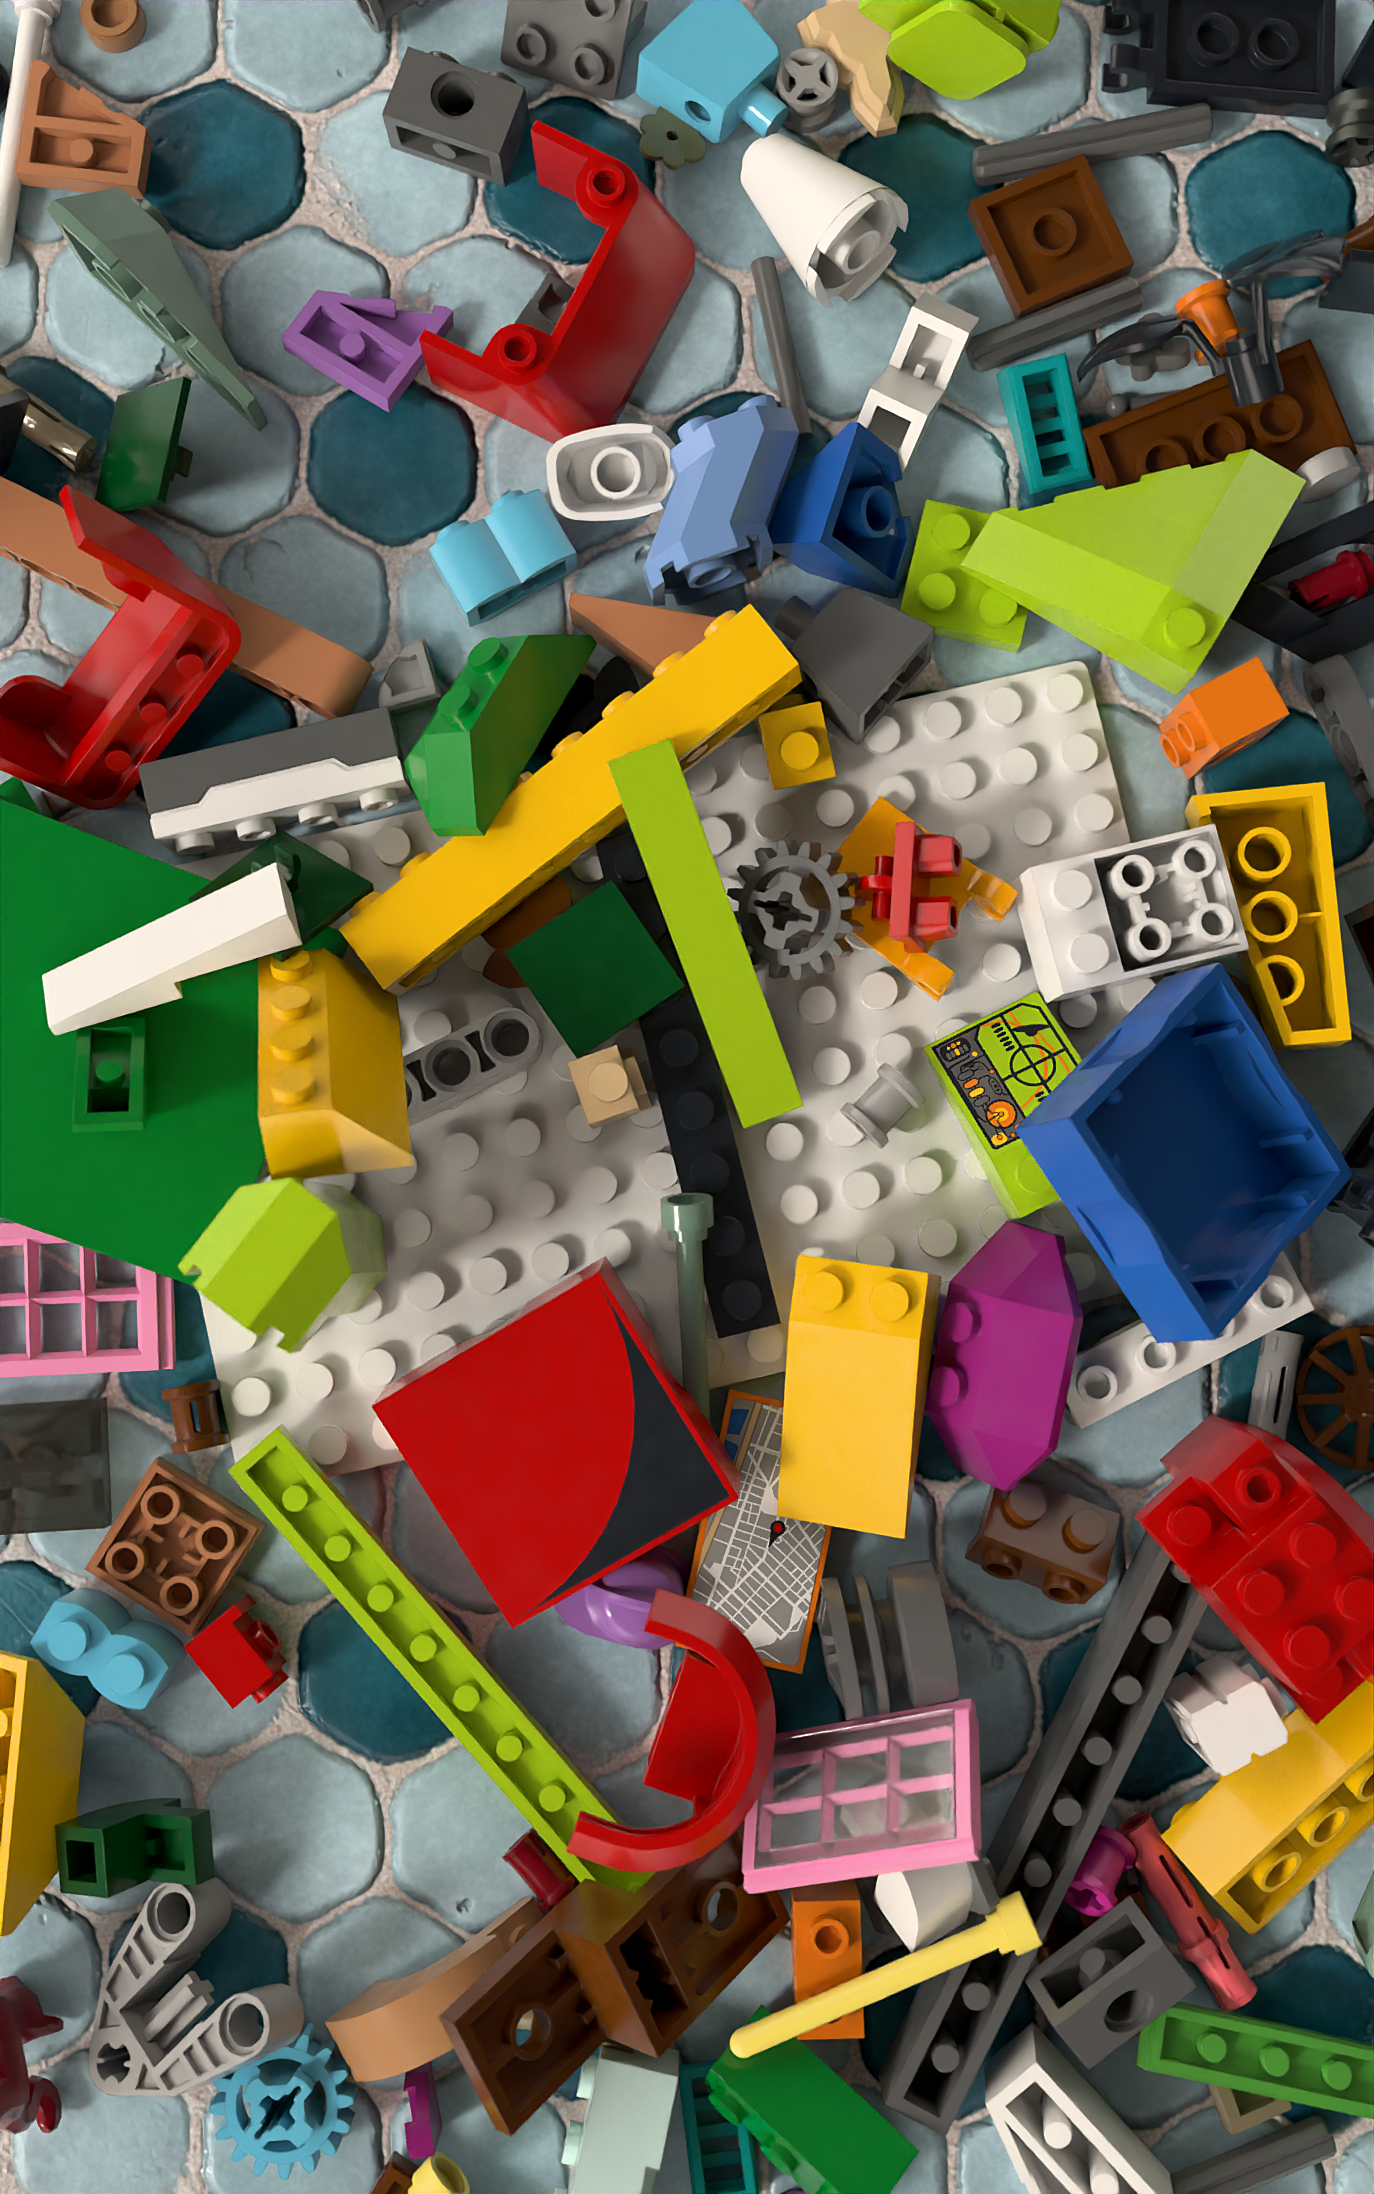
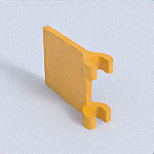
M879 796L835 851L843 856L837 872L839 874L857 873L859 878L874 875L876 856L886 855L894 858L896 822L915 821ZM917 823V825L925 832V834H931L929 831H927L925 828H923ZM962 856V869L959 877L930 878L929 897L952 896L958 903L959 913L972 900L988 916L1001 923L1016 904L1014 899L1018 896V892L1000 878L979 869ZM854 884L848 888L850 897H856L854 894ZM823 887V889H824V891H825V893H826V895H827V897H828L827 891H826L825 887ZM866 901L865 906L852 910L851 919L857 920L864 925L863 932L851 934L898 968L919 989L938 1002L954 982L952 978L955 975L942 962L928 955V952L938 940L926 942V953H906L904 951V943L892 940L889 937L890 922L879 923L871 920L872 902Z

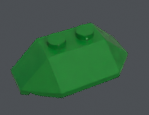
M591 635L491 637L482 640L472 649L467 662L458 673L447 693L440 700L437 709L402 763L426 819L438 837L484 836L597 646V642Z

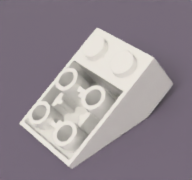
M1215 823L1029 867L1011 882V886L1018 892V896L1015 898L1040 995L1045 1004L1103 991L1249 949Z

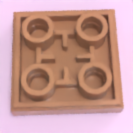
M159 1456L151 1463L88 1562L85 1570L191 1638H194L204 1626L267 1523Z

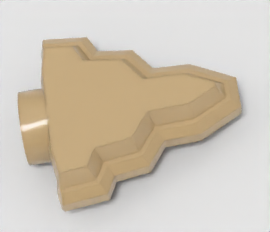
M827 0L826 6L814 10L806 19H803L796 25V33L802 48L819 49L827 53L835 62L839 73L838 88L847 91L853 114L875 138L896 134L905 98L901 79L905 70L897 66L888 56L887 48L891 34L857 11L860 0Z

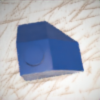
M859 422L849 423L784 486L769 532L774 547L773 550L806 573L886 598H898L916 543L911 516H901L894 482L903 479L898 453Z

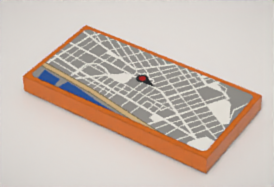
M729 1389L718 1438L741 1474L740 1496L738 1500L701 1520L685 1597L712 1607L733 1622L749 1639L764 1666L802 1674L832 1526L777 1516L784 1401ZM675 1643L676 1647L690 1649L681 1644Z

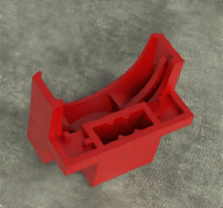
M1210 1414L1159 1460L1175 1479L1133 1516L1302 1715L1311 1723L1317 1725L1365 1680L1374 1685V1520L1328 1473L1280 1437L1251 1424ZM1223 1512H1224L1240 1529L1234 1527V1525L1228 1520V1518L1223 1514Z

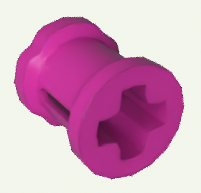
M1099 1825L1063 1898L1065 1902L1088 1916L1102 1917L1113 1909L1118 1902L1114 1892L1123 1871L1132 1868L1137 1854L1132 1843L1119 1832L1107 1826Z

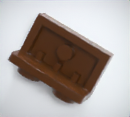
M1023 1477L1021 1483L1014 1490L1003 1491L990 1485L978 1533L968 1544L965 1558L980 1564L982 1569L993 1577L1004 1580L1017 1579L1040 1588L1046 1597L1056 1602L1085 1604L1106 1584L1121 1514L1028 1477Z

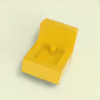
M802 694L785 696L766 709L767 713H762L753 720L755 730L760 734L772 791L836 777L820 701L804 704Z

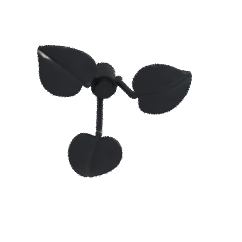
M1323 229L1303 232L1285 241L1271 242L1256 247L1225 265L1220 271L1221 278L1229 280L1231 288L1250 284L1254 328L1239 332L1224 340L1226 352L1221 356L1193 319L1181 320L1180 313L1160 316L1128 325L1097 343L1086 354L1077 369L1079 383L1093 367L1101 363L1154 347L1174 336H1187L1193 340L1208 360L1213 377L1226 373L1235 407L1256 404L1281 393L1285 386L1273 341L1269 337L1266 280L1298 276H1333L1341 278L1342 258L1347 247L1344 235L1339 234L1325 237Z

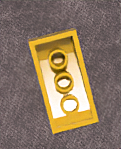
M798 1254L788 1327L777 1516L901 1539L907 1538L942 1276L927 1272Z

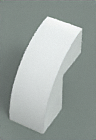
M925 292L912 306L889 365L870 388L857 422L898 453L902 472L908 466L930 426L980 319Z

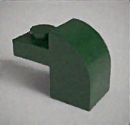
M156 1798L116 1804L88 1812L55 1825L60 1893L110 1898L146 1881L197 1886L215 1877L210 1809L181 1807L180 1798Z

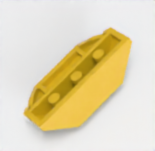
M1 1649L0 1937L13 1934L59 1871L55 1825L73 1819L78 1815L77 1802L81 1759L84 1749L85 1717L38 1659Z

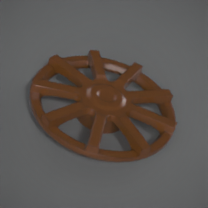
M1357 1325L1345 1327L1326 1335L1309 1350L1297 1371L1293 1401L1300 1428L1317 1451L1339 1465L1365 1471L1374 1470V1458H1367L1370 1429L1374 1425V1370H1368L1361 1336L1374 1337V1326ZM1345 1339L1348 1341L1354 1364V1372L1346 1374L1322 1355L1330 1346ZM1313 1364L1317 1365L1339 1383L1336 1393H1305L1306 1380ZM1337 1404L1341 1413L1324 1429L1316 1433L1308 1418L1305 1405ZM1351 1421L1357 1425L1352 1457L1336 1451L1327 1444Z

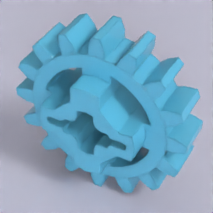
M308 2022L300 2036L286 2047L213 2082V2085L221 2092L216 2093L209 2106V2113L226 2117L217 2129L215 2137L217 2141L227 2140L232 2137L235 2139L237 2145L230 2158L234 2163L242 2160L247 2154L256 2158L254 2175L258 2177L266 2170L268 2163L277 2164L281 2180H288L297 2161H300L308 2174L314 2172L321 2157L320 2151L333 2157L342 2140L339 2133H348L355 2112L348 2108V2106L354 2104L358 2093V2084L342 2082L348 2076L350 2069L344 2058L334 2061L331 2057L336 2044L332 2036L325 2039L320 2045L312 2041L314 2036V2024ZM318 2080H320L324 2088L326 2101L317 2094ZM296 2086H300L294 2098L287 2099L284 2104L280 2102L273 2111H269L274 2100L281 2099L285 2094L289 2095ZM243 2098L250 2103L251 2117H249L245 2109ZM325 2102H326V2111L323 2110V2107H324Z

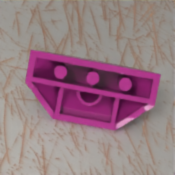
M1006 1221L949 1282L925 1410L957 1470L1003 1491L1014 1490L1021 1483L1023 1477L1035 1470L1057 1449L1083 1321L1074 1277L1064 1257L1067 1253L1064 1236L1016 1221Z

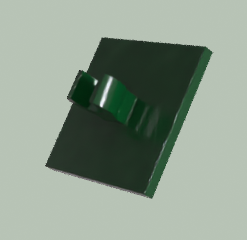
M183 376L117 396L95 501L116 513L162 504L166 502L170 481H174L175 473L188 478L193 453L179 446L178 442L192 380Z
M280 830L188 898L190 904L276 862L292 896L302 945L269 954L283 962L349 911L359 900L373 892L374 887L372 882Z
M612 880L504 952L577 1059L583 1057L685 987Z

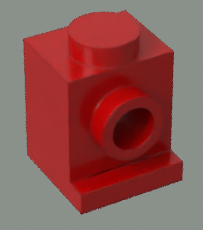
M249 1593L183 1647L232 1709L249 1695L259 1704L289 1678L281 1668L287 1661L280 1653L283 1645L279 1636L267 1622L260 1618L254 1621L247 1612L256 1604Z

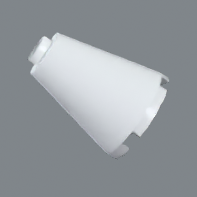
M779 133L756 140L744 154L740 177L741 184L813 298L817 299L825 307H832L831 298L841 296L846 302L857 298L878 279L897 252L890 244L897 226L905 232L908 224V206L894 190Z

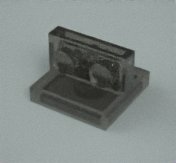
M107 1397L0 1403V1535L104 1529L111 1526L112 1508Z

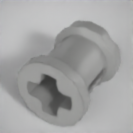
M885 1062L877 1069L879 1078L854 1104L847 1102L840 1109L841 1113L860 1133L881 1149L889 1142L886 1134L912 1107L919 1109L926 1102L923 1095L910 1081Z

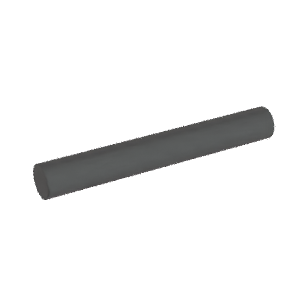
M764 256L755 259L750 266L781 407L791 409L799 430L798 443L811 439L813 432L775 260L773 257Z

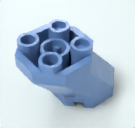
M764 394L756 396L743 403L737 412L717 419L709 415L693 418L678 429L681 442L670 450V468L673 471L676 482L644 564L645 584L653 606H664L665 594H673L677 605H691L731 591L747 581L743 569L753 562H756L759 572L772 564L774 547L767 529L794 460L799 430L791 409L778 407L773 395Z

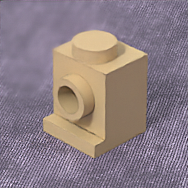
M616 1045L567 1062L588 1125L592 1129L652 1108L631 1047L619 1051Z

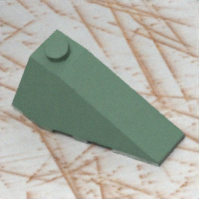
M119 187L55 199L47 207V210L84 270L260 432L268 422L167 234L172 230V227L165 217L145 199L138 205Z

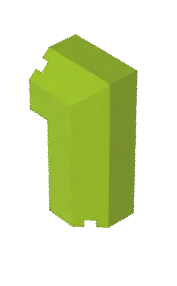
M286 1178L239 1187L178 1265L185 1275L201 1274L193 1285L203 1296L245 1329L259 1337H262L270 1326L283 1333L284 1336L276 1346L289 1354L301 1351L327 1317L357 1312L388 1272L387 1256L384 1253L382 1235H384L382 1217L343 1186L297 1178Z

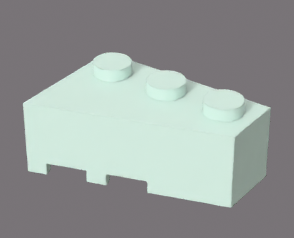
M601 2045L598 2056L591 2055L583 2063L577 2097L588 2099L583 2122L570 2120L561 2163L572 2166L568 2187L565 2189L555 2186L553 2194H652L656 2172L660 2170L679 2077V2050L668 2048L658 2059L636 2049L633 2054Z

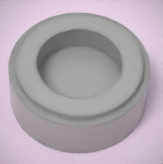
M1342 446L1328 449L1312 457L1297 469L1295 474L1307 480L1298 495L1302 503H1314L1327 498L1345 488L1359 475L1360 467L1351 449Z

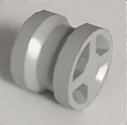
M804 47L794 50L782 60L778 68L776 97L790 109L784 125L786 128L797 133H812L821 130L830 122L835 111L839 73L835 62L827 53L819 49ZM804 94H816V98L801 99Z

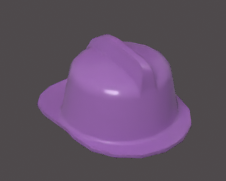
M658 1545L553 1606L555 1611L569 1626L586 1635L634 1648L659 1649L675 1642L644 1631V1625L657 1587L685 1596L691 1566L680 1554Z

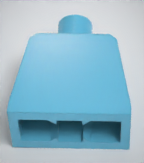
M694 0L639 53L636 94L656 108L663 107L701 132V136L712 143L723 142L743 121L764 138L776 134L783 126L790 111L789 107L772 93L775 88L781 59L779 48L740 0Z

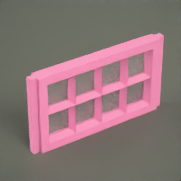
M0 1223V1378L176 1369L174 1279L17 1223Z

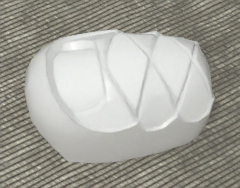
M637 423L598 427L563 437L549 448L546 457L547 482L552 504L558 513L563 516L584 521L633 519L664 509L667 506L676 482L673 471L670 468V450L676 445L658 427Z

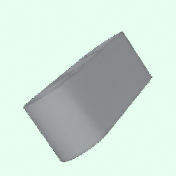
M515 1008L497 1010L404 1056L405 1081L409 1084L412 1091V1100L408 1106L409 1126L415 1125L504 1081L536 1063L542 1053L544 1040L541 1030L530 1015ZM514 1023L528 1028L530 1035L529 1044L521 1054L508 1057L501 1055L497 1051L496 1037L499 1031L506 1025ZM463 1052L470 1059V1074L461 1084L454 1086L444 1085L438 1073L439 1064L448 1054Z

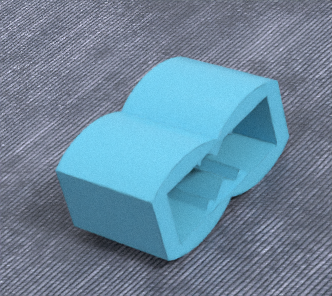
M539 489L525 494L522 490H515L503 495L491 506L490 510L492 513L486 518L469 523L467 520H460L448 525L437 535V543L429 548L436 570L469 627L492 619L511 608L524 597L544 590L578 568L576 551Z
M77 1588L55 1600L30 1642L36 1653L52 1667L71 1675L88 1676L92 1685L104 1697L120 1706L131 1709H145L166 1691L187 1654L183 1648V1643L171 1631L150 1621L133 1620L124 1606L106 1593L90 1588Z

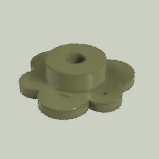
M661 106L658 108L656 115L647 114L642 117L640 130L643 135L640 138L639 150L646 159L651 161L661 160L668 169L678 170L683 166L684 161L687 163H697L704 158L706 143L701 137V132Z

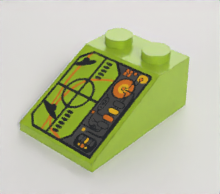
M1035 991L922 1048L1008 1219L1022 1218L1060 1199L1015 1131V1128L1082 1061L1039 993Z

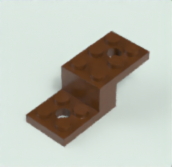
M745 1819L716 1848L685 1865L669 1870L657 1871L635 1893L585 1878L438 2016L496 2130L512 2137L608 2038L659 2059L791 1920L778 1890L749 1894L744 1889V1874L741 1871ZM719 1891L717 1917L710 1923L708 1920V1906L713 1895ZM532 2010L534 2017L531 2023V2034L524 2043L518 2045L516 2029L519 2021L524 2014Z

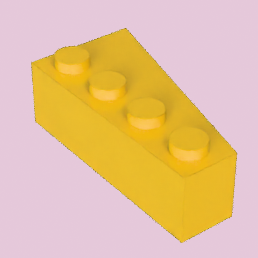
M1325 782L1193 795L1184 810V814L1190 829L1215 823L1249 949L1238 952L1236 955L1273 1052L1334 1048L1352 1040Z

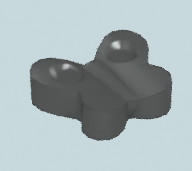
M1149 313L1141 317L1138 322L1162 315L1159 313ZM1174 337L1154 347L1116 358L1115 361L1120 365L1130 366L1132 378L1135 381L1143 382L1152 378L1154 373L1158 371H1173L1186 367L1191 360L1190 343L1186 338Z

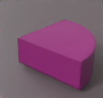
M429 2061L405 2073L404 2091L408 2092L412 2121L404 2123L407 2153L411 2156V2160L434 2156L442 2130L432 2062Z

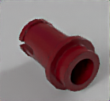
M1344 550L1337 554L1335 562L1300 579L1290 581L1288 583V590L1293 593L1289 594V598L1312 613L1350 595L1356 599L1366 595L1368 587L1374 585V567L1364 551L1358 550L1352 553L1349 550Z
M533 1827L524 1833L501 1857L511 1865L541 1900L537 1905L541 1912L546 1909L551 1911L580 1884L574 1874L569 1872L537 1835V1831Z

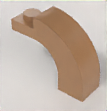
M534 1897L521 1898L461 1947L427 1968L404 1978L376 1981L325 2021L356 2082L378 2081L397 2076L454 2049L438 2016L545 1917L538 1909V1903Z

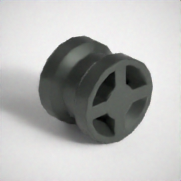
M1360 87L1341 92L1330 99L1326 106V123L1332 129V133L1325 142L1326 160L1330 164L1341 168H1357L1373 164L1374 88Z

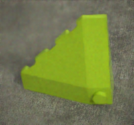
M1249 449L1229 454L1225 461L1192 469L1190 464L1142 475L1139 480L1140 482L1108 490H1105L1103 485L1059 495L1055 497L1054 503L1021 511L1018 510L1017 506L993 511L959 569L1177 696L1196 674L1307 480L1257 451Z

